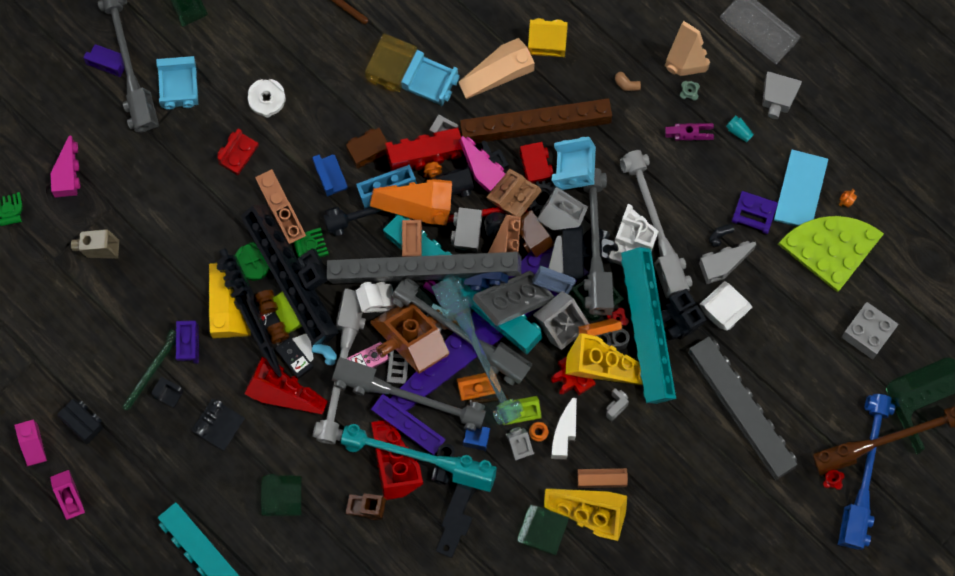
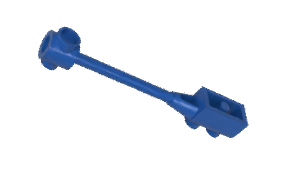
M873 394L872 396L868 395L864 408L869 411V415L874 416L870 440L879 437L882 418H888L895 411V404L891 403L892 398L890 396ZM877 447L867 453L862 485L854 505L851 504L844 508L838 545L863 550L864 546L868 547L870 544L871 536L867 535V529L873 526L874 516L870 515L869 485Z

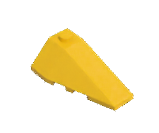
M217 263L209 264V319L212 338L251 336V331L240 309H237L234 303L235 298L231 296L234 292L233 289L225 287L223 277L226 274L217 270Z
M580 333L567 354L566 374L643 385L640 376V363L628 355H623L614 346L607 345L598 336Z
M545 490V508L563 518L568 517L578 522L577 525L582 528L585 526L593 530V534L599 537L619 540L626 514V495L606 491Z

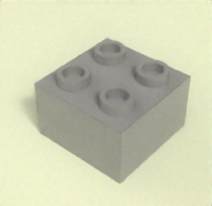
M459 207V211L454 213L453 223L456 226V231H452V245H454L455 250L478 253L482 210Z
M563 291L533 314L549 341L561 350L578 337L579 326L589 324L575 300Z
M866 302L841 338L873 360L894 332L898 323Z

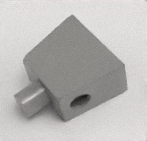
M767 72L764 81L762 106L769 108L768 117L778 119L780 111L788 113L802 81Z

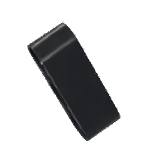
M582 226L563 229V273L575 278V280H584Z

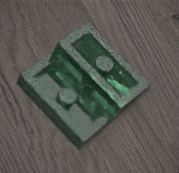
M530 505L516 542L556 555L569 517Z

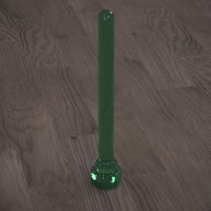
M173 329L169 330L166 335L167 342L123 404L124 410L127 411L131 408L173 345L176 346V331Z

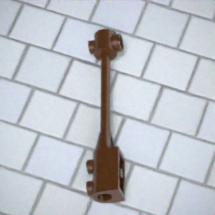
M955 406L944 409V416L874 440L849 441L814 453L813 460L819 476L827 474L831 470H839L857 464V458L873 450L875 447L946 423L949 428L955 427Z

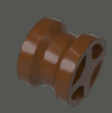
M284 322L275 323L266 329L268 334L271 335L270 340L272 344L284 342L290 337L288 332L285 331L286 326Z

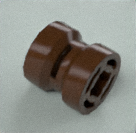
M264 290L255 295L256 302L259 303L260 315L270 314L278 310L277 303L273 299V290Z

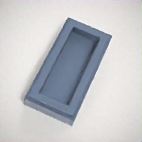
M540 266L532 279V284L557 293L563 291L569 294L575 284V278Z

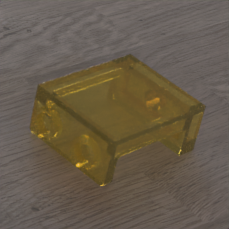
M383 33L365 71L367 80L375 85L381 84L389 91L394 92L396 90L400 92L401 81L418 47Z

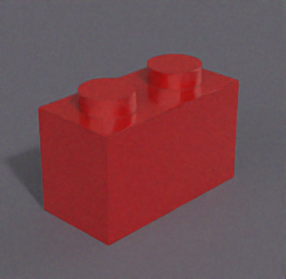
M542 142L520 146V156L526 180L533 184L537 181L539 183H542V181H545V183L550 182L553 169L552 165L547 163V158H549L547 147L544 148Z

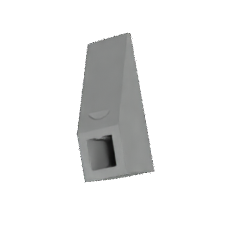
M746 241L739 244V247L736 248L726 247L716 254L713 252L704 254L703 258L700 259L699 265L706 284L725 279L754 250L756 242L750 243Z

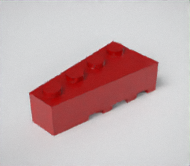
M459 128L435 132L433 137H429L426 134L420 135L414 141H410L408 138L401 139L400 143L395 145L392 142L385 143L386 155L391 171L410 165L411 169L421 170L424 169L426 164L431 162L441 164L446 159L451 158L454 160L461 158L464 152L459 141L461 139Z

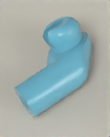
M322 344L313 345L312 353L323 354L327 365L335 364L337 355L330 346Z

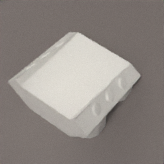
M725 281L699 304L704 314L720 329L730 330L752 308L750 303Z

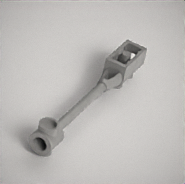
M634 150L625 154L620 159V166L624 173L629 172V175H636L653 226L659 231L657 238L660 257L656 260L654 266L665 297L668 299L684 289L690 291L689 287L692 286V279L689 275L685 276L683 269H686L685 259H679L678 254L675 253L664 235L643 175L647 165L650 163L647 154L642 155L641 150Z
M344 289L335 325L337 330L342 331L340 357L347 359L359 329L363 330L366 320L362 318L363 312L361 311L356 291ZM333 386L327 419L316 422L313 430V437H316L317 441L325 444H335L336 440L340 441L342 436V429H338L339 424L334 422L341 390Z

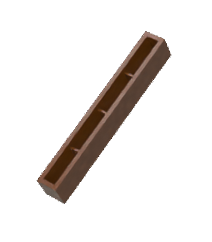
M608 98L460 120L461 136L469 137L475 143H481L482 141L488 142L611 124L612 111Z

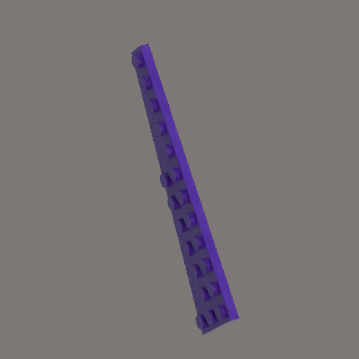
M554 246L538 257H535L530 252L521 261V274L531 271L535 275L540 266L549 268ZM584 269L585 277L588 275L589 272ZM509 276L508 280L516 276ZM549 290L554 297L559 294L557 292ZM542 307L526 313V320H529ZM475 311L460 326L476 339H480L492 346L505 338ZM453 332L445 341L449 355L420 374L416 371L400 389L426 397L445 381L451 379L461 369L468 366L474 359L480 357L481 354L473 345ZM395 395L390 398L406 411L418 404Z

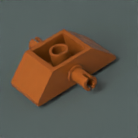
M410 303L408 307L405 305L402 308L399 306L394 307L371 321L375 329L387 340L376 347L378 355L383 358L385 355L396 350L418 374L449 355L441 333L435 326L439 321L430 315L426 316L413 303Z

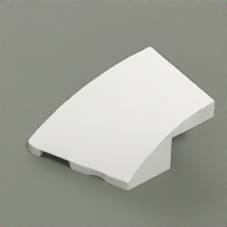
M630 204L627 205L615 238V243L618 245L619 250L617 252L611 251L609 255L613 263L622 265V252L638 247L650 248L652 252L659 232L652 225L648 224L643 216L634 211Z

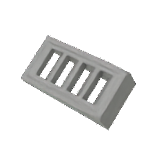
M557 236L548 269L563 274L562 237Z
M392 351L389 355L387 382L405 384L408 362L406 360L404 362L393 361V357H403L400 354H394V351ZM392 366H404V370L392 369ZM392 373L403 374V378L391 377Z

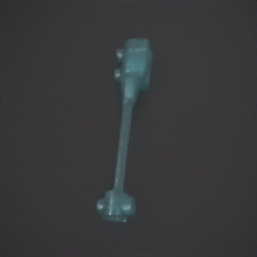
M454 276L447 278L432 286L435 296L447 321L454 322L456 320L473 345L500 402L496 406V410L493 411L495 420L499 425L515 421L521 417L520 412L523 411V407L519 401L515 402L514 399L507 400L474 332L475 328L469 308L473 306L470 297L468 295L464 297L461 291L465 288L460 278L455 279Z

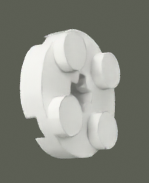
M273 79L258 80L251 85L248 91L250 108L256 114L267 118L278 113L286 101L283 87ZM270 94V100L263 101L262 95Z

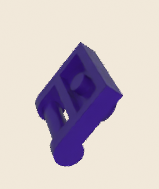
M742 191L732 223L737 224L738 222L768 234L778 203ZM743 212V213H746V214H749V215H752V216H755V217L764 219V220H766V222H765V223H762V222H759V221H756V220H753V219H750V218L741 216L740 213Z

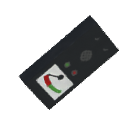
M291 337L275 348L298 379L314 368Z

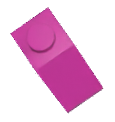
M34 419L16 424L15 429L19 445L27 466L46 462L47 459L38 424Z
M67 470L51 476L53 491L66 520L85 513L70 471Z

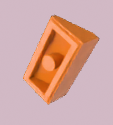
M491 371L457 379L461 401L499 393L496 374Z

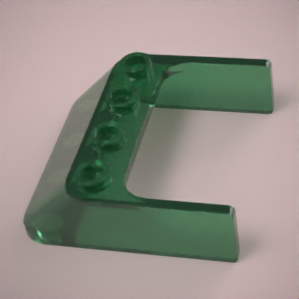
M944 358L892 380L888 384L887 394L892 398L891 402L895 404V410L904 429L914 426L911 420L914 411L955 394L954 359ZM918 433L908 436L916 453L920 454L925 447Z

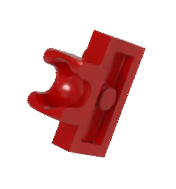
M567 357L558 362L561 371L554 374L551 378L552 383L563 382L564 385L559 391L561 395L572 388L580 395L596 384L591 378L566 374Z

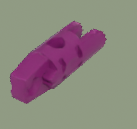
M675 124L674 127L665 128V137L675 138V140L679 141L714 140L713 134L699 133V130L713 129L714 124Z

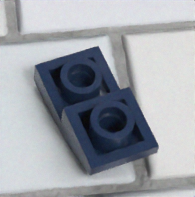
M502 272L481 273L464 280V285L470 287L471 291L481 292L482 289H488L489 285L500 286V283L508 284L509 276Z

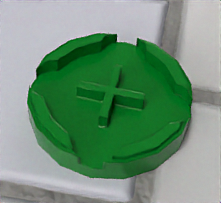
M256 243L242 246L236 252L235 256L247 280H261L270 272V268Z

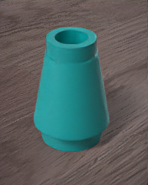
M736 115L726 125L730 133L746 143L754 135L742 118H738Z

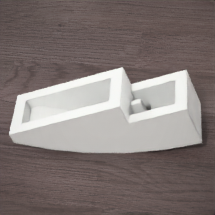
M572 398L560 417L553 439L551 459H567L568 440H575L577 398Z

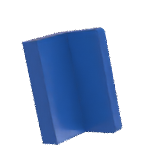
M320 154L312 157L327 196L348 188L335 155L321 159Z

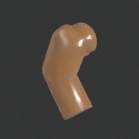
M623 72L616 74L615 82L623 91L641 89L640 81H630Z

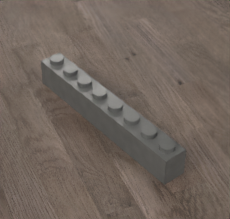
M707 337L691 347L688 354L776 481L795 469L797 458L791 451L789 452L786 449L784 439L780 435L777 436L773 423L769 419L766 420L762 407L758 403L755 404L751 391L747 387L744 388L740 375L736 371L733 372L729 359L725 355L722 356L718 343Z

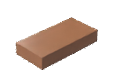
M402 220V257L422 256V221Z

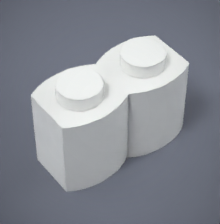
M365 282L361 284L360 288L356 290L361 311L364 313H381L397 307L393 303L394 297L392 294L394 291L392 285L385 284V282L376 284Z

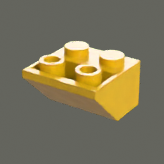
M541 18L530 20L528 42L530 54L565 57L568 22L562 20L545 21Z

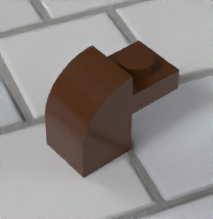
M366 493L363 496L349 494L346 514L366 517L371 520H382L386 498Z

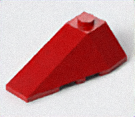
M385 420L371 422L373 439L408 448L402 441L397 429ZM375 448L383 497L386 500L405 497L423 485L420 465L414 458Z

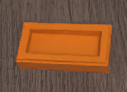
M613 318L578 327L579 334L583 333L593 336L622 329L621 322Z

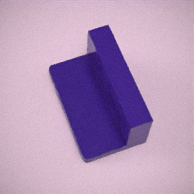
M95 44L91 53L86 52L84 55L86 65L121 77L125 69L121 53Z
M176 321L177 361L193 360L194 363H199V326L196 321Z

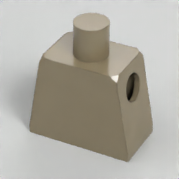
M109 230L85 231L80 233V239L71 241L72 251H80L87 258H118L119 239Z

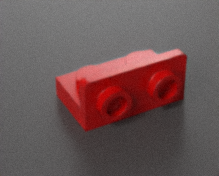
M238 128L236 132L230 134L225 148L222 147L217 154L218 162L221 166L239 175L259 144L244 135L242 130Z

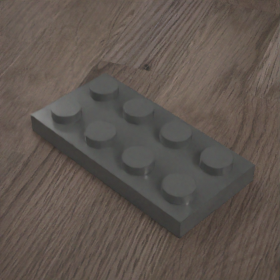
M528 271L521 274V276L509 279L508 284L500 283V286H493L476 293L473 300L492 322L499 326L546 305L554 296L548 289L532 284L534 274Z

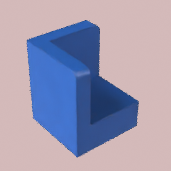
M482 427V430L476 429L475 432L466 430L463 446L486 451L490 428Z

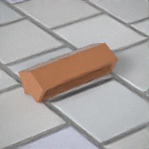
M627 468L578 469V488L627 487Z

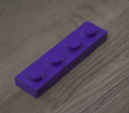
M384 394L381 395L371 411L432 455L437 453L438 448L446 440Z

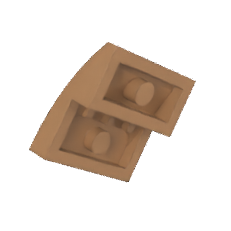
M509 169L486 198L506 213L521 217L542 190L539 186L527 181L523 175Z

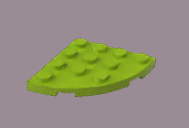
M828 216L813 219L799 225L789 232L778 245L838 292L884 233L870 224L857 219Z

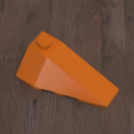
M431 179L427 180L426 183L420 184L412 182L407 186L401 187L393 185L374 188L370 206L411 219L421 220L425 223L446 225L451 208L452 181Z

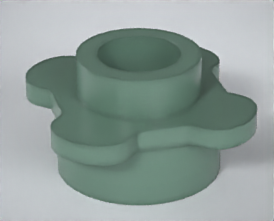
M692 81L682 82L680 97L682 99L691 98L692 100H697L699 97L697 92L700 85Z

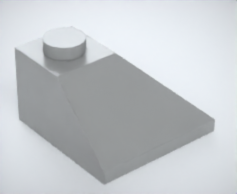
M556 187L542 208L537 220L543 226L549 227L552 230L579 227L588 207Z

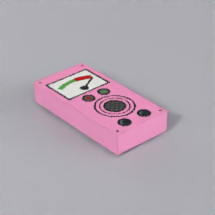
M379 342L347 359L374 368L389 361V356L387 354L382 358L378 355L376 347L382 344Z

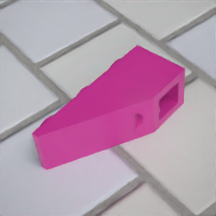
M68 136L51 172V192L54 197L76 196L77 189H80L79 177H76V171H79V161L75 158V153H78V143L74 142L72 136Z
M462 136L459 141L473 178L489 193L505 175L503 172L504 168L497 162L493 163L490 161V156L482 149L479 151L472 139Z

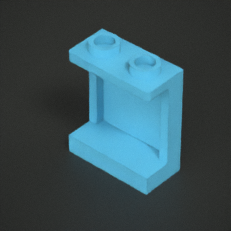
M417 50L401 81L402 89L443 106L444 102H448L450 99L452 85L457 84L460 75H458V68L454 67L451 69L425 58L424 53Z
M194 56L156 59L159 75V104L161 108L174 109L178 106L191 108L194 105H198L197 71Z
M580 137L554 143V148L557 151V172L552 174L554 185L561 190L594 185L596 147L591 138Z

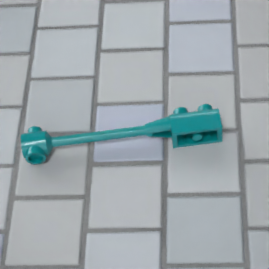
M356 424L346 425L342 434L341 444L345 445L346 449L350 452H357L365 445L433 463L452 473L453 482L490 492L496 478L497 467L492 466L487 460L481 462L474 461L469 455L462 457H437L369 438L366 431L360 429Z

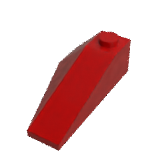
M261 357L247 386L245 395L266 404L323 414L327 404L326 399L311 388L301 386L298 383L299 379L295 376L289 377L283 372L284 368L280 365L282 376H277L267 359Z

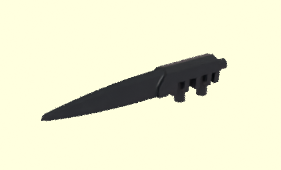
M224 248L219 251L222 258L217 261V270L226 274L223 277L225 287L233 289L234 292L231 296L235 298L234 303L237 309H240L255 341L277 376L281 377L282 373L264 322L254 302V293L237 257L229 255L227 249Z

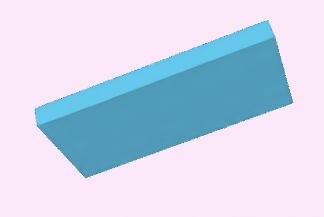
M791 150L774 221L798 227L814 219L828 163L827 158Z

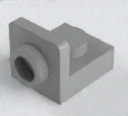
M616 388L612 390L611 395L617 402L613 401L606 408L608 410L606 417L611 422L629 403L627 400L628 396L622 390L618 391Z
M514 428L510 430V433L506 434L515 460L534 454L528 432L524 428Z

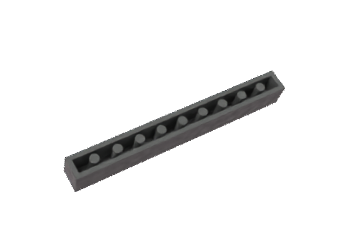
M518 252L327 260V280L332 284L402 281L406 278L413 281L462 279L487 272H502L508 276H521V256Z

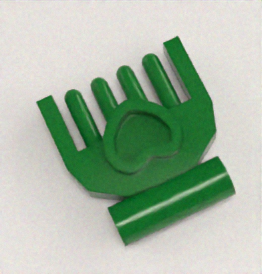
M17 192L19 204H17L15 194L12 195L14 205L11 202L10 195L7 196L8 202H6L5 196L2 197L3 206H1L0 200V218H2L0 219V226L22 222L21 215H19L23 208L20 192Z
M321 227L307 231L305 233L306 237L293 242L298 258L312 248L316 249L326 245L325 242L318 244L324 238L313 239L323 235L319 233L322 232ZM327 247L316 250L320 257L329 255L328 251H325Z

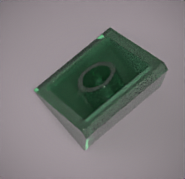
M169 0L182 27L208 15L201 0Z

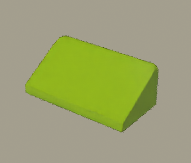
M282 291L273 298L278 306V310L275 312L279 320L284 322L286 326L285 331L290 333L302 327Z
M537 396L499 403L503 425L542 418Z

